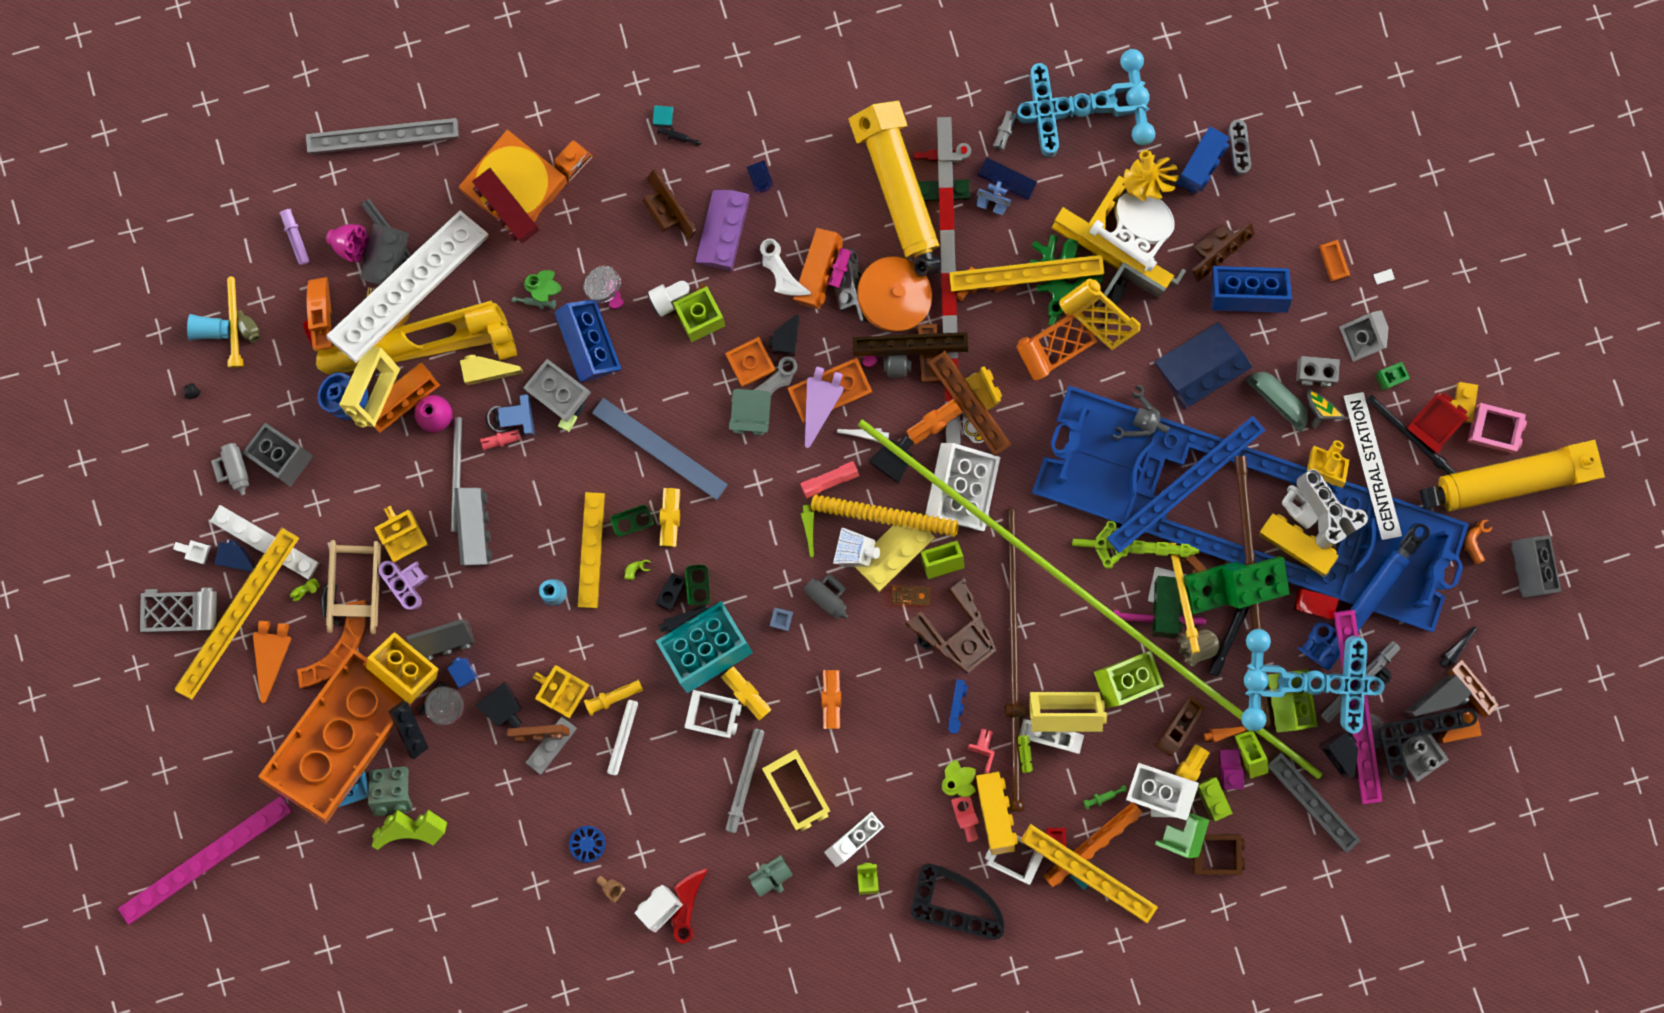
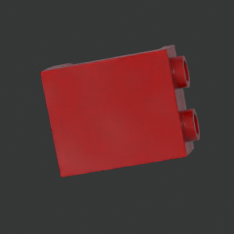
M1437 392L1407 425L1408 430L1436 453L1443 448V444L1463 422L1469 419L1466 415L1468 411L1461 405L1456 407L1451 403L1453 399L1445 392L1443 394Z

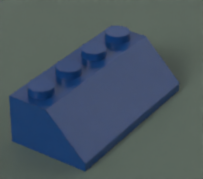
M1213 266L1211 281L1212 310L1288 313L1292 301L1289 268Z
M596 299L567 303L554 312L580 382L595 380L621 370Z

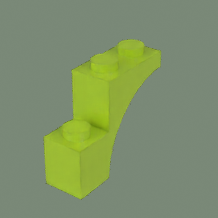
M397 810L393 815L390 814L386 818L381 828L378 827L374 831L372 847L379 850L383 845L403 838L418 839L434 845L444 835L447 822L430 810L424 815H419L416 821Z

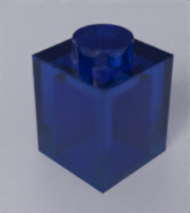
M764 160L747 167V172L755 192L760 191L762 193L768 191L773 186L772 178Z

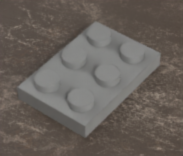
M548 359L545 360L523 387L525 391L566 422L569 421L591 393Z

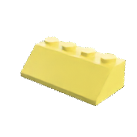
M892 526L875 542L874 547L880 549V556L877 559L872 558L868 567L855 568L880 592L935 537L928 530L924 532L922 529L916 530V528Z

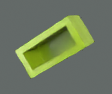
M958 541L921 551L922 565L928 579L964 569V557Z
M1211 777L1199 783L1197 791L1211 821H1217L1233 814L1217 777Z

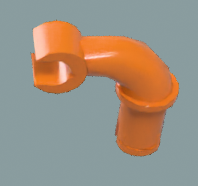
M1489 520L1478 521L1476 526L1470 529L1465 536L1464 551L1468 552L1474 565L1485 561L1477 546L1478 542H1476L1479 534L1492 530V527L1484 529V523Z

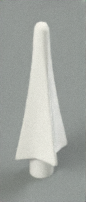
M881 428L876 429L883 436L889 439V433L882 432ZM837 429L839 434L856 436L880 443L863 429Z

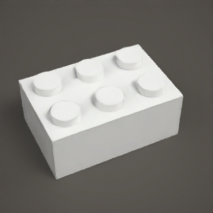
M1138 763L1126 800L1187 821L1199 783Z

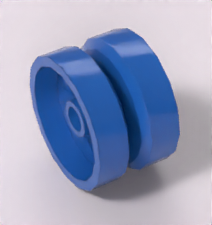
M340 372L329 375L322 382L317 396L318 403L323 410L344 421H351L353 419L345 414V411L339 405L351 377ZM367 388L359 403L363 409H365L369 397Z

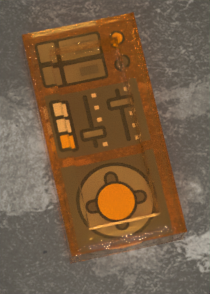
M892 585L891 605L930 606L931 586Z

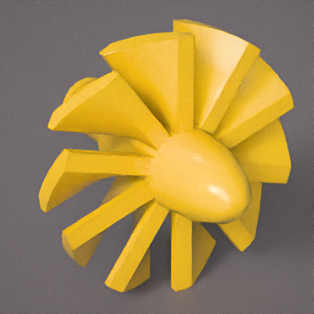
M1148 150L1140 152L1141 163L1137 159L1130 170H1125L1124 179L1126 180L1124 181V186L1130 197L1134 195L1141 201H1146L1147 197L1161 199L1160 188L1162 192H1169L1175 189L1174 186L1162 181L1171 180L1176 182L1179 179V175H1165L1171 170H1178L1176 165L1172 164L1167 168L1159 169L1170 158H1162L1157 163H1154L1155 155H1152L1151 151L1148 152Z

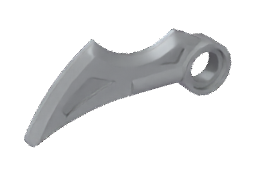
M792 357L782 358L779 361V370L753 390L769 391L772 395L780 387L789 386L793 375L797 371L796 361ZM786 361L793 363V369L790 372H786L782 368Z

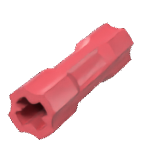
M852 461L833 471L804 481L800 485L807 499L840 483L857 478L859 473Z

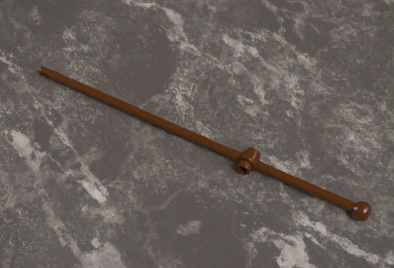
M1010 507L1008 509V532L1016 537L1015 508ZM1008 541L1010 705H1005L1004 713L1005 716L1011 717L1013 800H1011L1009 808L1011 812H1022L1024 803L1020 800L1018 736L1020 716H1025L1026 707L1019 704L1016 547Z

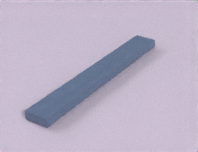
M602 398L592 412L596 417L714 499L718 500L728 486L727 483L605 398Z

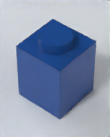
M458 657L450 662L451 666L448 667V670L459 688H463L478 679L467 658L461 659V657Z

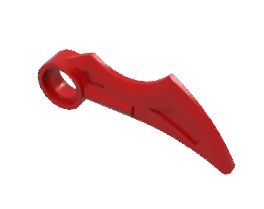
M702 869L687 876L673 888L678 899L683 904L670 919L674 930V938L679 943H687L693 938L694 931L689 925L693 904L698 888L708 869ZM681 928L688 929V938L681 939L678 931Z

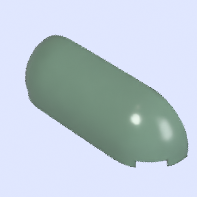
M1256 372L1246 378L1245 381L1300 433L1308 423V411L1306 406L1277 378L1267 372Z

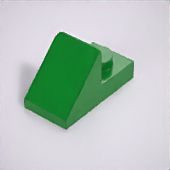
M1402 362L1374 374L1382 391L1410 379Z

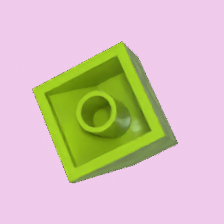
M707 286L673 302L691 343L725 327L724 318Z

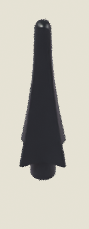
M1120 278L1118 284L1115 283L1110 300L1116 306L1128 289L1125 288L1127 280ZM1108 313V319H1110L1112 313Z
M704 605L695 610L665 618L664 623L658 625L661 632L665 630L671 632L688 619L708 609V606Z
M1473 627L1461 640L1440 656L1443 659L1439 664L1443 668L1451 665V663L1455 664L1462 650L1477 631V627Z

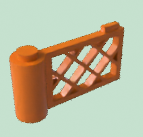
M1066 314L1065 318L1034 337H1024L1018 341L1019 344L1016 348L1034 381L1044 378L1051 370L1097 342L1094 334L1081 322L1079 329L1071 327L1075 316ZM1060 326L1066 327L1063 338L1055 336L1057 328ZM1070 328L1078 330L1075 341L1067 340ZM1082 332L1087 333L1090 341L1085 344L1079 343ZM1044 336L1050 337L1047 348L1042 347L1039 339ZM1054 338L1062 340L1059 351L1051 349ZM1066 341L1074 343L1073 350L1069 354L1063 352ZM1051 351L1059 353L1057 361L1052 364L1049 361Z

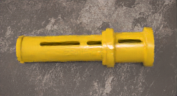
M638 679L609 693H599V696L593 699H585L584 703L590 716H592L594 712L601 709H609L608 707L611 704L642 692L643 689Z

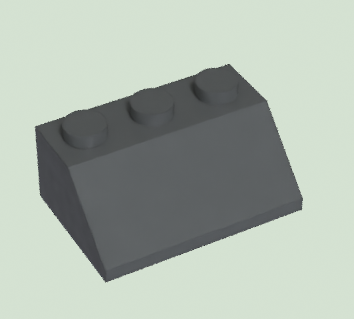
M373 223L360 279L381 285L402 265L409 233Z
M1546 535L1511 541V552L1515 558V572L1519 578V591L1522 594V598L1562 592L1551 536Z
M465 619L406 636L409 645L429 661L434 659V655L441 654V656L452 654L454 649L459 648L460 651L469 649L471 644L475 643L470 622Z

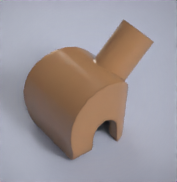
M599 876L596 880L603 887V893L613 903L619 899L625 890L622 884L613 879L607 881L602 876Z

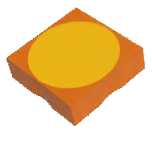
M507 129L459 185V189L479 207L497 218L499 215L495 210L491 213L484 204L487 200L483 196L479 198L473 190L475 185L472 182L488 168H491L535 222L542 209L553 201L568 181L566 176Z

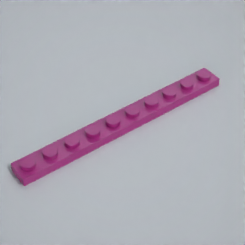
M1355 610L1334 612L1342 673L1345 641L1350 636H1358ZM1359 643L1353 644V648L1359 646ZM1357 660L1352 662V670L1358 667L1359 663ZM1357 680L1351 681L1350 688H1356ZM1364 695L1363 726L1358 733L1351 734L1356 739V746L1358 747L1356 768L1362 804L1382 802V794L1367 695ZM1355 699L1349 702V708H1354L1356 705Z
M283 796L278 797L119 907V912L128 925L132 924L293 812Z

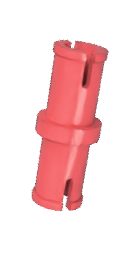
M518 429L504 433L498 432L497 435L481 438L480 440L483 450L497 446L504 447V444L520 441L521 439Z

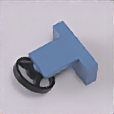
M521 395V405L494 406L490 408L486 413L488 427L498 433L506 431L510 426L523 425L524 433L527 436L535 435L530 397L528 395ZM491 411L494 414V427L490 424L489 415ZM499 425H500L501 428H502V427H506V428L503 429V430H497V428L499 427Z

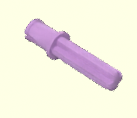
M291 209L283 210L279 214L285 226L284 231L288 234L298 264L305 265L309 262V258L298 231L299 225L295 223Z

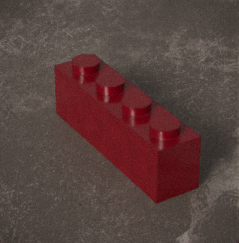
M488 168L472 181L475 185L473 188L479 198L483 196L487 200L484 204L491 213L495 210L499 215L496 219L503 227L507 225L511 230L508 234L515 242L519 240L523 244L540 231L491 168Z

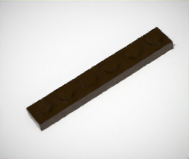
M967 332L853 337V357L942 353L943 351H946V353L968 352Z

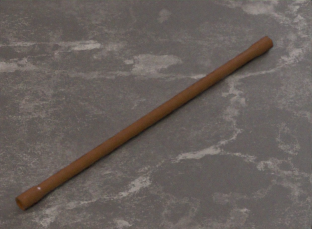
M1236 456L1234 459L1238 480L1245 563L1250 565L1255 563L1247 482L1246 456ZM1259 603L1250 605L1252 630L1262 629ZM1263 655V665H1265V657H1264V655ZM1261 696L1260 709L1266 714L1265 726H1271L1269 698Z

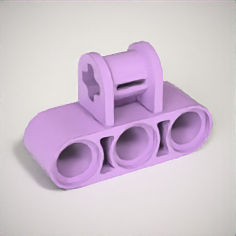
M385 561L381 563L379 573L402 606L409 610H417L422 604V599L415 588L429 578L419 568L418 561L403 571L393 562ZM391 565L393 567V573L391 575H386L385 569L387 566ZM399 581H403L405 585L401 591H398L396 588V584ZM414 596L416 599L413 606H409L407 603L408 598Z

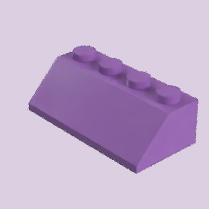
M713 190L695 263L732 272L749 205V194L733 190Z

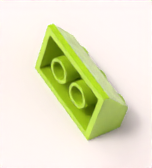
M1309 669L1290 672H1296L1301 675V672L1308 673ZM1278 673L1268 675V686L1270 689H1277L1279 685L1277 682L1279 678ZM1295 677L1292 679L1291 685L1293 687L1298 685L1299 678ZM1300 691L1285 692L1282 697H1271L1275 718L1274 724L1277 732L1318 727L1313 695Z

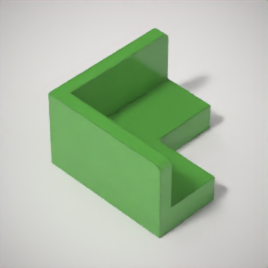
M1189 813L1184 830L1167 825L1163 840H1157L1155 845L1186 858L1199 857L1209 820Z

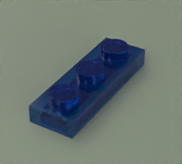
M986 157L978 173V176L996 185L998 181L1002 182L1000 187L1029 200L1037 184V181Z

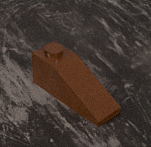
M1189 696L1164 729L1155 746L1168 756H1172L1182 746L1205 706Z

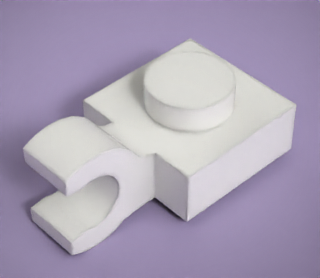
M190 540L189 546L175 542L173 549L186 553L185 559L205 564L211 546Z

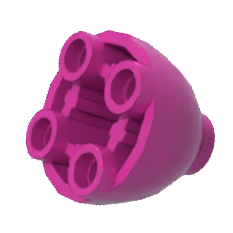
M346 224L335 230H329L326 241L341 258L358 263L361 261L366 247H368L370 237L367 236L363 226Z
M428 395L417 403L414 409V418L422 430L429 433H437L449 426L453 420L452 408L445 398L438 395ZM432 408V413L427 414V409Z

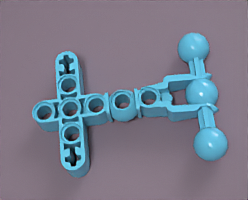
M1129 49L1120 58L1122 68L1128 72L1129 83L1114 84L1111 89L1098 92L1095 95L1091 93L1090 96L1080 93L1073 98L1072 96H1069V98H1052L1047 67L1042 63H1037L1032 67L1030 82L1033 101L1024 102L1019 105L1017 119L1023 124L1037 122L1040 149L1045 157H1054L1059 148L1056 120L1067 118L1069 115L1070 117H1073V115L1085 117L1090 113L1094 114L1096 112L1112 113L1113 116L1119 117L1135 113L1136 125L1133 127L1131 135L1133 141L1142 146L1153 142L1155 129L1147 122L1146 112L1150 109L1146 106L1150 100L1148 90L1143 87L1146 82L1141 81L1139 72L1144 65V58L1141 52L1136 49ZM1037 71L1042 75L1041 82H1038L1039 77L1038 74H1036ZM1043 89L1047 94L1039 95L1037 90ZM1127 92L1126 101L1129 106L1119 107L1115 94ZM1096 100H1103L1105 105H1097ZM1083 102L1086 104L1087 107L1083 109L1079 108L1077 106V103ZM1066 105L1068 110L1061 111L1058 106ZM1046 107L1049 113L1043 114L1039 109ZM1028 110L1031 115L1023 116L1021 111ZM1048 125L1052 128V131L1045 132L1042 127ZM1048 139H1050V146L1053 147L1052 150L1047 147Z
M1254 629L1247 635L1246 645L1252 651L1251 664L1247 665L1250 670L1244 676V685L1248 689L1245 694L1249 696V708L1243 712L1241 718L1242 724L1247 730L1259 731L1266 724V714L1260 709L1261 696L1282 697L1285 692L1300 691L1311 695H1318L1322 692L1329 693V691L1335 694H1342L1340 716L1342 728L1353 734L1358 733L1362 729L1364 695H1379L1384 691V683L1381 679L1373 675H1366L1367 643L1364 639L1358 636H1350L1346 639L1343 674L1332 673L1327 675L1326 673L1314 670L1306 674L1301 672L1300 675L1296 672L1286 671L1279 665H1263L1264 652L1268 650L1271 644L1270 636L1265 630ZM1359 643V646L1353 648V644ZM1357 660L1359 665L1356 669L1352 670L1351 664ZM1266 672H1278L1279 678L1277 682L1279 685L1277 689H1265L1269 682ZM1298 677L1299 683L1293 687L1291 681L1293 678ZM1314 678H1318V685L1311 687V681ZM1337 679L1338 685L1335 688H1331V681ZM1357 680L1356 688L1351 689V681ZM1376 680V688L1370 690V683ZM1355 699V707L1349 708V702ZM1352 720L1355 721L1354 724H1351V727L1348 725Z

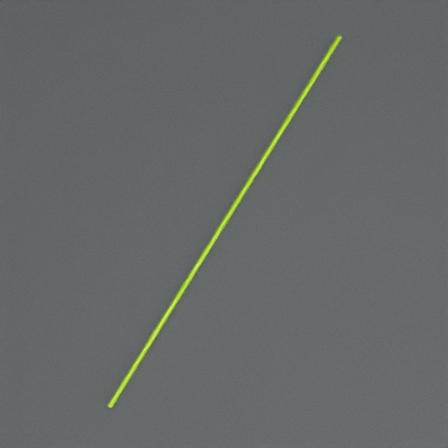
M863 419L858 424L860 428L1242 721L1243 712L867 422ZM1262 728L1256 731L1315 778L1319 779L1322 776V772L1266 729Z

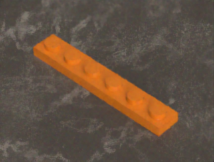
M1133 802L1130 803L1073 850V852L1086 860L1091 859L1096 851L1107 846L1113 837L1120 835L1124 831L1125 827L1130 823L1136 822L1143 812ZM1055 865L1043 877L1054 887L1061 884L1070 873Z

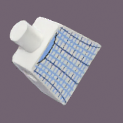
M841 528L833 563L843 567H868L872 558L877 559L880 556V549L874 547V539Z

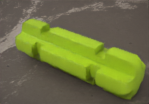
M1028 735L1018 736L1022 773H1029L1033 770L1032 763H1030L1032 759L1030 745H1028L1030 743Z

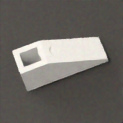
M871 812L824 853L838 867L884 826Z

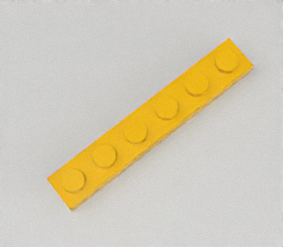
M585 492L578 607L598 608L605 493Z

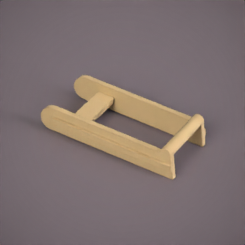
M331 540L329 547L326 613L327 633L333 632L334 616L371 617L370 632L371 634L376 633V627L378 626L379 566L381 556V543H378V541H374V546L337 545L335 540ZM336 553L374 554L371 605L334 604Z

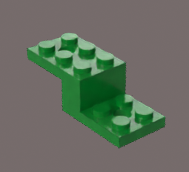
M1282 556L1250 565L1232 562L1184 576L1192 614L1224 605L1240 609L1289 595L1285 560ZM1270 575L1271 581L1266 585L1265 578ZM1207 585L1209 591L1206 595H1203L1202 590Z

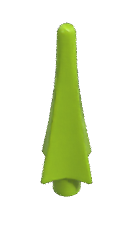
M803 505L801 517L807 536L809 554L813 558L814 512H811L810 505Z

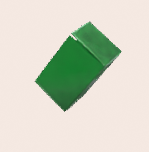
M641 505L612 515L610 520L615 534L620 538L654 526L649 509H647L648 507ZM639 513H646L649 516V523L647 525L640 526L637 524L636 516ZM627 519L630 521L631 529L628 532H621L618 529L620 520Z
M703 564L688 566L685 570L688 604L711 603L710 587L707 586L709 585L707 566ZM695 570H702L704 572L705 579L703 582L695 583L692 580V573ZM703 589L706 591L707 597L705 601H695L693 597L695 590Z

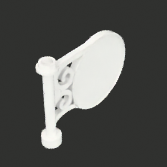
M1125 193L1120 197L1115 206L1116 230L1111 233L1102 228L1104 224L1097 220L1089 233L1093 236L1099 234L1146 266L1145 271L1151 272L1157 263L1154 261V255L1174 230V217L1167 205L1160 199L1147 197L1146 201H1141L1134 195L1130 197L1128 193ZM1150 244H1156L1150 253H1146L1150 249Z

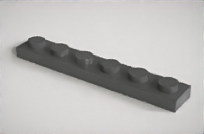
M1282 753L1276 755L1268 763V769L1345 853H1348L1361 841Z

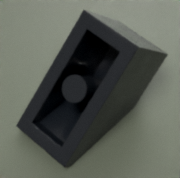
M794 315L774 331V336H770L769 348H772V353L795 356L799 315Z

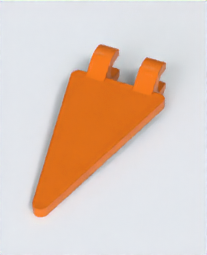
M259 621L258 632L253 633L260 701L262 703L268 700L292 640L290 636H287L289 624L278 623L276 635L268 633L270 621Z

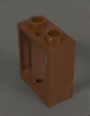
M1205 834L1204 840H1234L1235 869H1203V850L1201 848L1199 857L1192 858V874L1242 875V870H1245V860L1242 858L1245 842L1244 839H1241V835Z

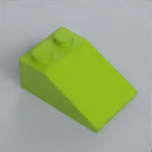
M1151 651L1094 671L1107 708L1123 705L1164 687Z

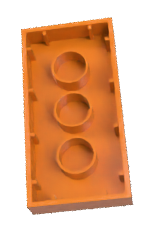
M353 648L258 776L260 782L325 824H327L394 730L395 725L388 711L404 700L366 668L367 657Z

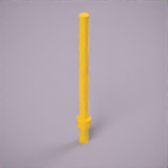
M1171 554L1187 627L1185 631L1186 636L1190 641L1192 654H1197L1200 652L1197 640L1199 636L1197 629L1194 627L1179 555Z

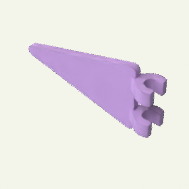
M816 367L814 377L807 379L806 448L812 445L844 390L842 386H839L843 375L841 373L835 372L832 383L821 380L824 368Z

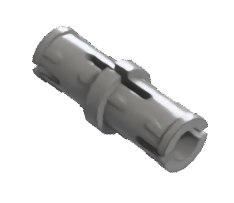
M1005 112L1003 122L997 129L998 135L993 144L995 149L998 147V150L1004 151L1017 117L1015 113L1011 115L1012 112Z

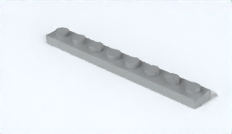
M457 118L306 134L308 154L459 138Z

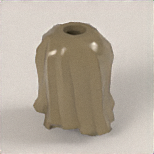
M1207 629L1198 631L1199 637L1197 640L1200 652L1197 654H1192L1190 641L1187 639V636L1185 634L1180 635L1177 641L1180 643L1181 648L1179 653L1183 654L1185 657L1184 661L1189 666L1194 667L1197 662L1212 658L1217 654L1219 640L1212 631Z

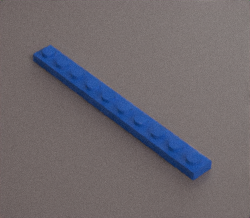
M1254 416L1250 417L1106 539L1118 553L1123 551L1261 435L1265 429Z

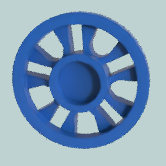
M582 826L576 829L569 840L571 854L577 860L585 863L599 859L606 847L603 833L593 826ZM588 829L594 830L592 836L587 835ZM581 830L584 831L585 837H582ZM598 833L600 836L594 840L592 837ZM576 834L580 836V841L573 839ZM602 840V846H596L595 842ZM579 843V847H573L572 844ZM597 848L598 850H600V853H597L593 849ZM576 849H581L579 856L574 852ZM590 851L595 855L592 859H589L588 854ZM583 852H587L585 859L582 858Z

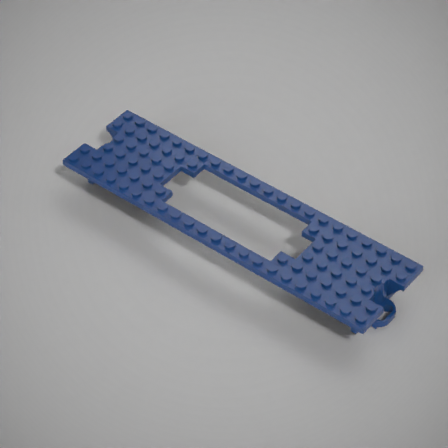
M1069 385L1056 420L1060 425L1055 428L1050 443L1054 454L1063 460L1043 458L1031 494L1123 525L1156 497L1153 494L1165 460L1183 466L1189 448L1208 454L1224 439L1161 417L1160 423L1170 427L1167 434L1156 430L1149 436L1123 437L1120 441H1114L1112 439L1113 434L1120 436V433L1115 431L1117 427L1122 428L1123 431H1143L1132 425L1139 409ZM1061 427H1067L1069 429V441L1065 444L1063 450H1057L1055 448V441ZM1245 447L1236 455L1246 456L1248 469L1297 485V478L1307 472V467L1249 447ZM1234 457L1228 462L1235 464ZM1347 481L1343 488L1326 482L1340 504L1354 510H1363L1367 514L1368 521L1364 526L1339 542L1336 553L1339 555L1338 560L1325 578L1311 569L1285 561L1288 583L1316 593L1338 598L1342 602L1354 605L1386 560L1390 558L1391 553L1394 550L1396 552L1399 550V544L1409 532L1410 526L1414 523L1424 524L1430 530L1429 538L1423 541L1414 555L1411 554L1408 557L1410 562L1403 568L1402 573L1373 612L1433 633L1446 597L1435 589L1447 590L1458 584L1463 569L1459 553L1469 523L1392 497L1402 536L1382 540L1368 488ZM1167 514L1144 532L1178 545L1189 544L1191 547L1199 549L1201 553L1230 563L1237 562L1246 565L1244 546L1167 520ZM1418 527L1415 530L1416 537L1423 535L1424 530L1422 527ZM1254 550L1255 563L1275 558L1274 556ZM1450 561H1454L1457 564V569L1452 583L1448 585L1444 581V570L1448 567Z

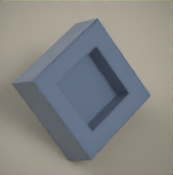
M774 608L770 627L789 631L793 612Z

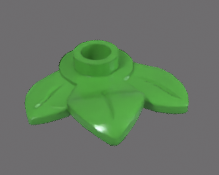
M543 270L537 275H529L524 282L525 289L531 292L532 297L536 301L543 303L548 302L549 296L556 295L562 290V287L552 280L555 272L551 270Z

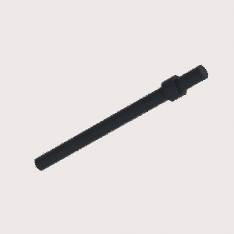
M1372 394L1366 399L1425 453L1438 469L1441 468L1448 475L1457 473L1446 463L1447 460L1445 458L1439 457L1421 439L1408 430L1407 426Z

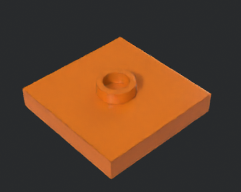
M759 337L725 353L742 388L776 372Z

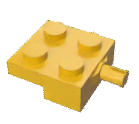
M391 506L384 509L389 520L374 529L394 563L429 545L412 511L407 510L396 516Z
M557 665L554 666L547 677L538 672L535 673L536 676H533V679L542 684L535 699L568 718H571L590 686Z

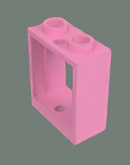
M1480 403L1475 406L1474 420L1470 426L1467 442L1511 454L1517 452L1522 445L1521 433L1525 430L1527 424L1525 420L1526 414ZM1487 412L1516 419L1511 445L1481 437Z

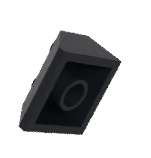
M1337 732L1319 746L1342 777L1352 778L1355 776L1358 755L1357 741L1351 733Z

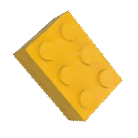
M395 632L367 658L366 668L409 704L436 679L438 668Z

